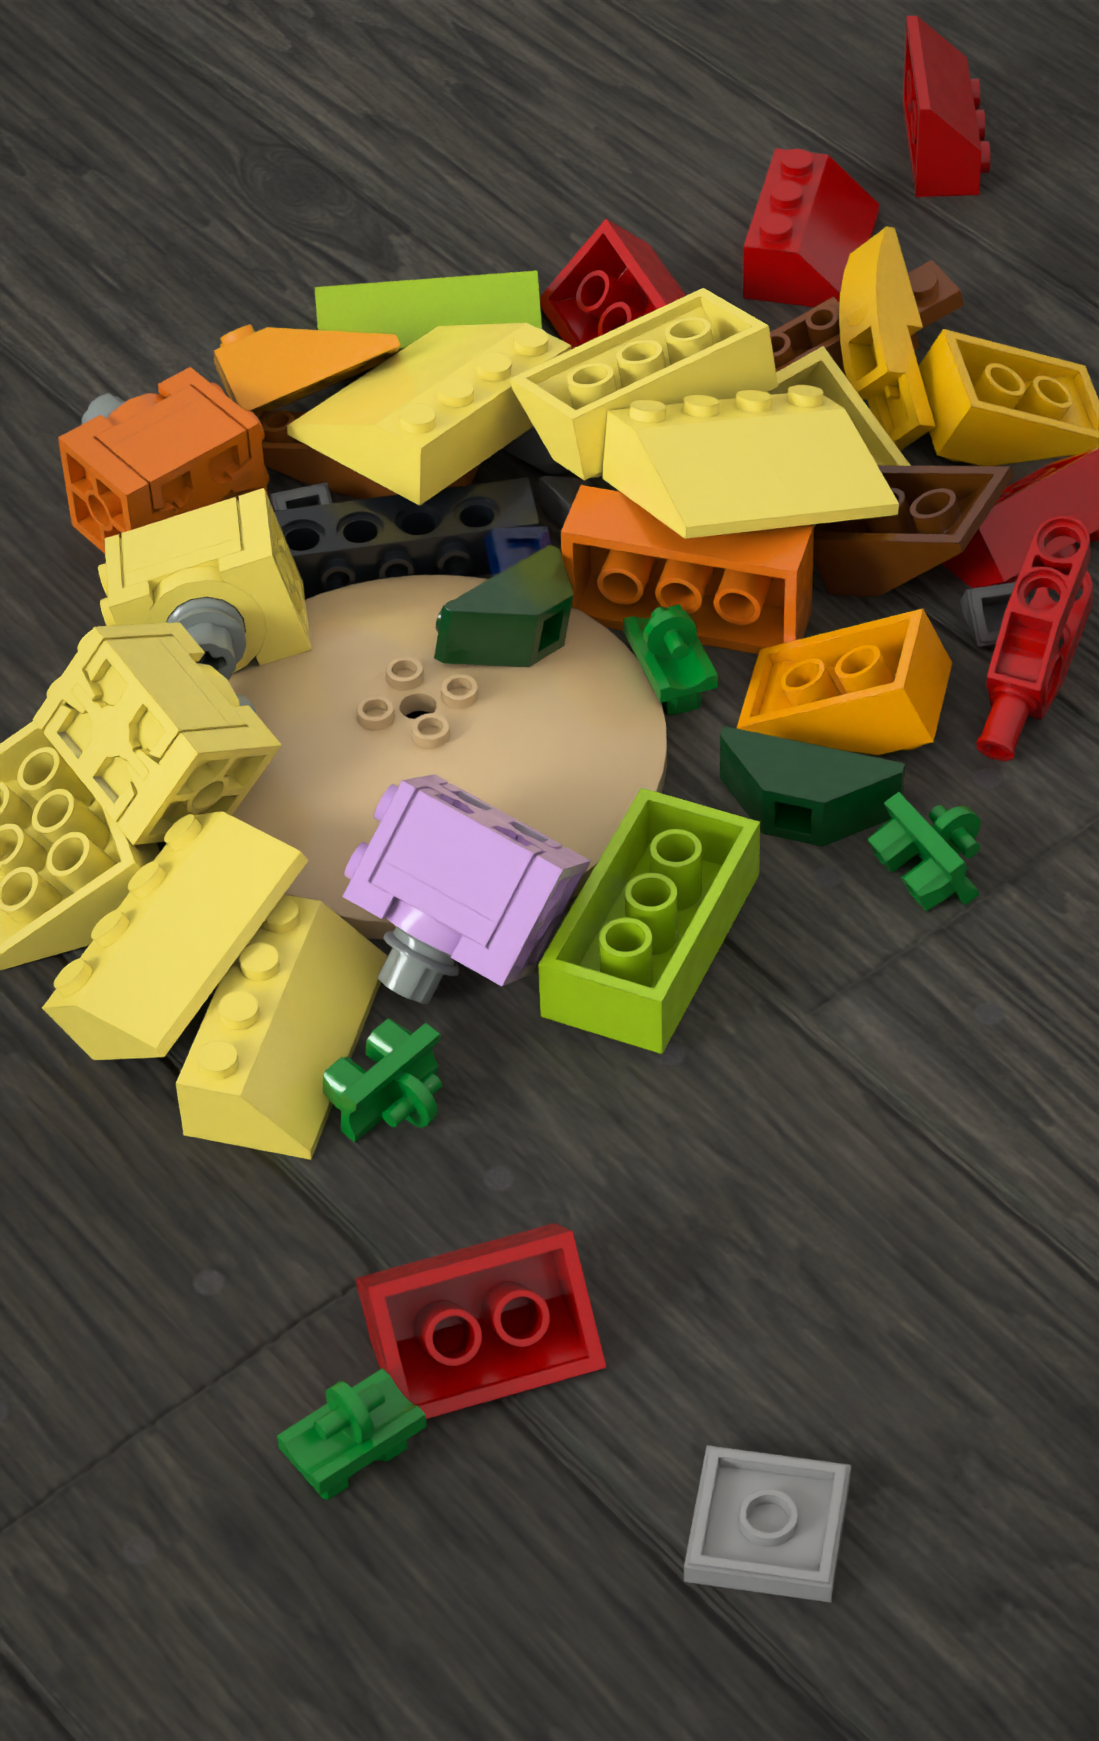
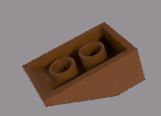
M878 465L899 502L898 515L821 523L814 526L813 559L828 594L854 595L859 597L880 596L962 553L1014 475L1011 467Z

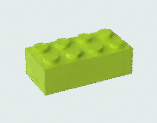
M640 788L538 964L541 1017L663 1054L759 876L760 822Z

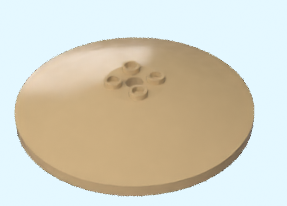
M410 575L352 584L306 599L312 650L261 666L255 656L246 667L232 673L228 681L235 694H242L251 701L257 716L282 745L232 816L301 851L309 860L285 892L286 895L322 901L365 938L383 939L385 933L395 930L396 926L388 919H381L342 897L350 882V879L344 876V872L357 847L362 842L369 844L378 828L380 821L374 819V813L383 794L390 785L399 786L400 782L405 779L435 774L448 781V784L452 783L562 844V848L567 847L591 860L572 898L577 896L640 788L662 793L667 769V734L662 703H660L637 657L605 626L571 606L564 646L530 667L444 664L434 659L438 636L435 626L442 606L482 584L487 579L453 575ZM415 711L429 712L416 719L406 717L407 714Z

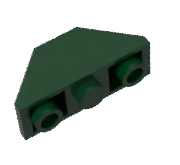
M548 545L443 605L436 620L435 627L438 636L434 659L444 664L530 667L563 647L574 593L560 549Z
M723 726L721 730L720 779L752 820L760 822L762 834L823 847L890 820L891 817L884 802L897 792L904 796L905 763Z

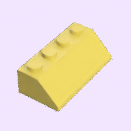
M705 288L699 289L510 378L512 390L552 459L584 481L603 475L607 410L630 408V403L636 400H654L665 405L683 403L684 398L689 395H707L720 400L736 398V393L742 390L769 392L778 387L769 325Z
M223 811L199 815L188 814L180 818L165 834L164 841L166 845L155 860L143 866L131 878L128 884L130 893L117 910L108 913L96 924L91 933L93 941L82 956L69 963L58 974L54 981L56 990L42 1009L93 1060L165 1057L309 860L301 851Z
M284 894L219 982L176 1081L184 1136L309 1160L312 1159L333 1103L323 1093V1074L327 1068L341 1057L352 1058L381 984L377 977L387 959V955L322 901Z

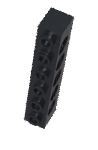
M528 477L444 488L420 506L398 494L274 511L302 578L305 599L348 585L377 579L410 575L471 577L500 573L517 564L520 560L541 550L540 523Z

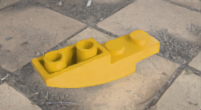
M886 226L849 255L840 291L839 329L846 378L862 399L868 400L870 411L901 451L936 426L910 336L922 329L923 325L895 228Z

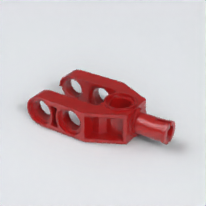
M1071 516L1049 518L1039 526L1004 613L987 674V691L989 692V701L992 708L982 734L978 737L976 748L979 752L994 760H1012L1027 717L1043 720L1064 683L1092 609L1094 598L1093 582L1090 574L1086 571L1091 555L1090 536L1087 527L1080 520ZM1060 536L1071 537L1080 544L1078 551L1067 558H1055L1045 550V547L1049 541ZM1037 588L1033 599H1031L1028 605L1025 598L1032 590ZM1079 588H1081L1083 590V593L1080 596V598L1075 601ZM1051 589L1060 595L1058 602L1053 601L1049 596ZM1061 637L1064 643L1062 647L1058 650L1059 640Z

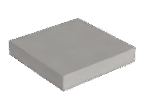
M707 1445L685 1558L684 1582L831 1602L849 1492L851 1465Z

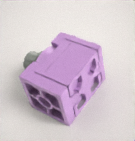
M435 774L405 779L400 782L399 786L390 785L376 807L374 819L380 821V824L370 843L362 842L354 851L346 866L344 876L349 878L350 882L342 896L377 917L388 919L396 926L395 930L386 932L383 937L386 943L392 947V950L377 978L397 994L422 1004H429L444 974L458 976L460 968L457 962L500 986H505L531 975L591 860L567 847L562 848V844L452 783L448 784V781Z

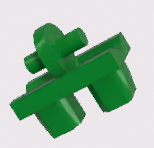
M678 604L669 608L658 607L653 610L650 618L635 616L623 618V632L667 715L673 716L699 709L702 706V692L718 688V674L696 635L697 628L692 616Z
M897 792L884 802L891 819L872 834L867 841L875 857L891 873L916 854L923 860L902 876L901 879L913 899L925 912L952 894L964 906L980 895L978 889L965 876L967 866L958 855L961 852L966 858H972L980 850V844L975 838L979 833L981 822L980 818L969 806L961 805L947 810L943 805L935 806L928 815L929 819L934 823L931 826L900 792Z
M388 1018L372 1031L366 1041V1055L377 1063L366 1072L349 1057H341L325 1070L323 1074V1093L341 1111V1132L355 1143L383 1119L393 1128L397 1127L405 1119L414 1126L423 1128L437 1118L438 1108L433 1095L442 1088V1082L436 1076L438 1064L434 1058L432 1048L440 1041L439 1032L427 1023H424L412 1033Z
M382 1368L352 1388L347 1383L339 1381L326 1389L327 1404L278 1434L277 1441L278 1448L323 1499L329 1500L348 1488L350 1477L373 1461L382 1460L388 1462L407 1449V1439L427 1427L426 1414L417 1405L412 1404L404 1397L391 1376Z

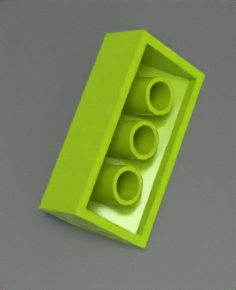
M538 271L315 287L318 330L395 334L400 343L398 352L437 326L528 323L542 329Z

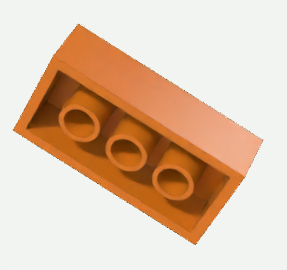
M580 485L561 530L562 558L574 593L572 607L584 612L606 628L623 631V618L631 616L650 618L653 610L658 607L669 608L670 606L680 604L682 609L692 616L697 628L696 635L702 645L758 654L760 649L803 639L812 614L814 524L685 539L622 492Z

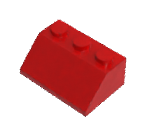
M917 15L906 16L903 110L915 197L979 195L980 174L990 172L989 141H984L985 113L984 109H980L979 78L970 79L967 57Z
M775 148L743 246L744 299L816 307L834 297L840 303L843 274L849 255L872 238L879 216L880 204L828 154L811 153L803 149L786 150Z
M605 219L540 296V307L563 341L571 345L572 350L686 295L649 243Z
M1099 447L1049 463L1008 485L965 550L941 564L972 589L995 584L1015 583L1039 526L1049 518L1056 516H1071L1080 520L1088 529L1090 543L1099 540ZM1068 536L1056 537L1048 542L1045 550L1055 558L1071 557L1077 552L1074 545L1077 541Z
M557 1223L355 1278L371 1344L380 1369L383 1368L391 1376L404 1397L412 1404L417 1405L426 1414V1419L606 1368L573 1231Z

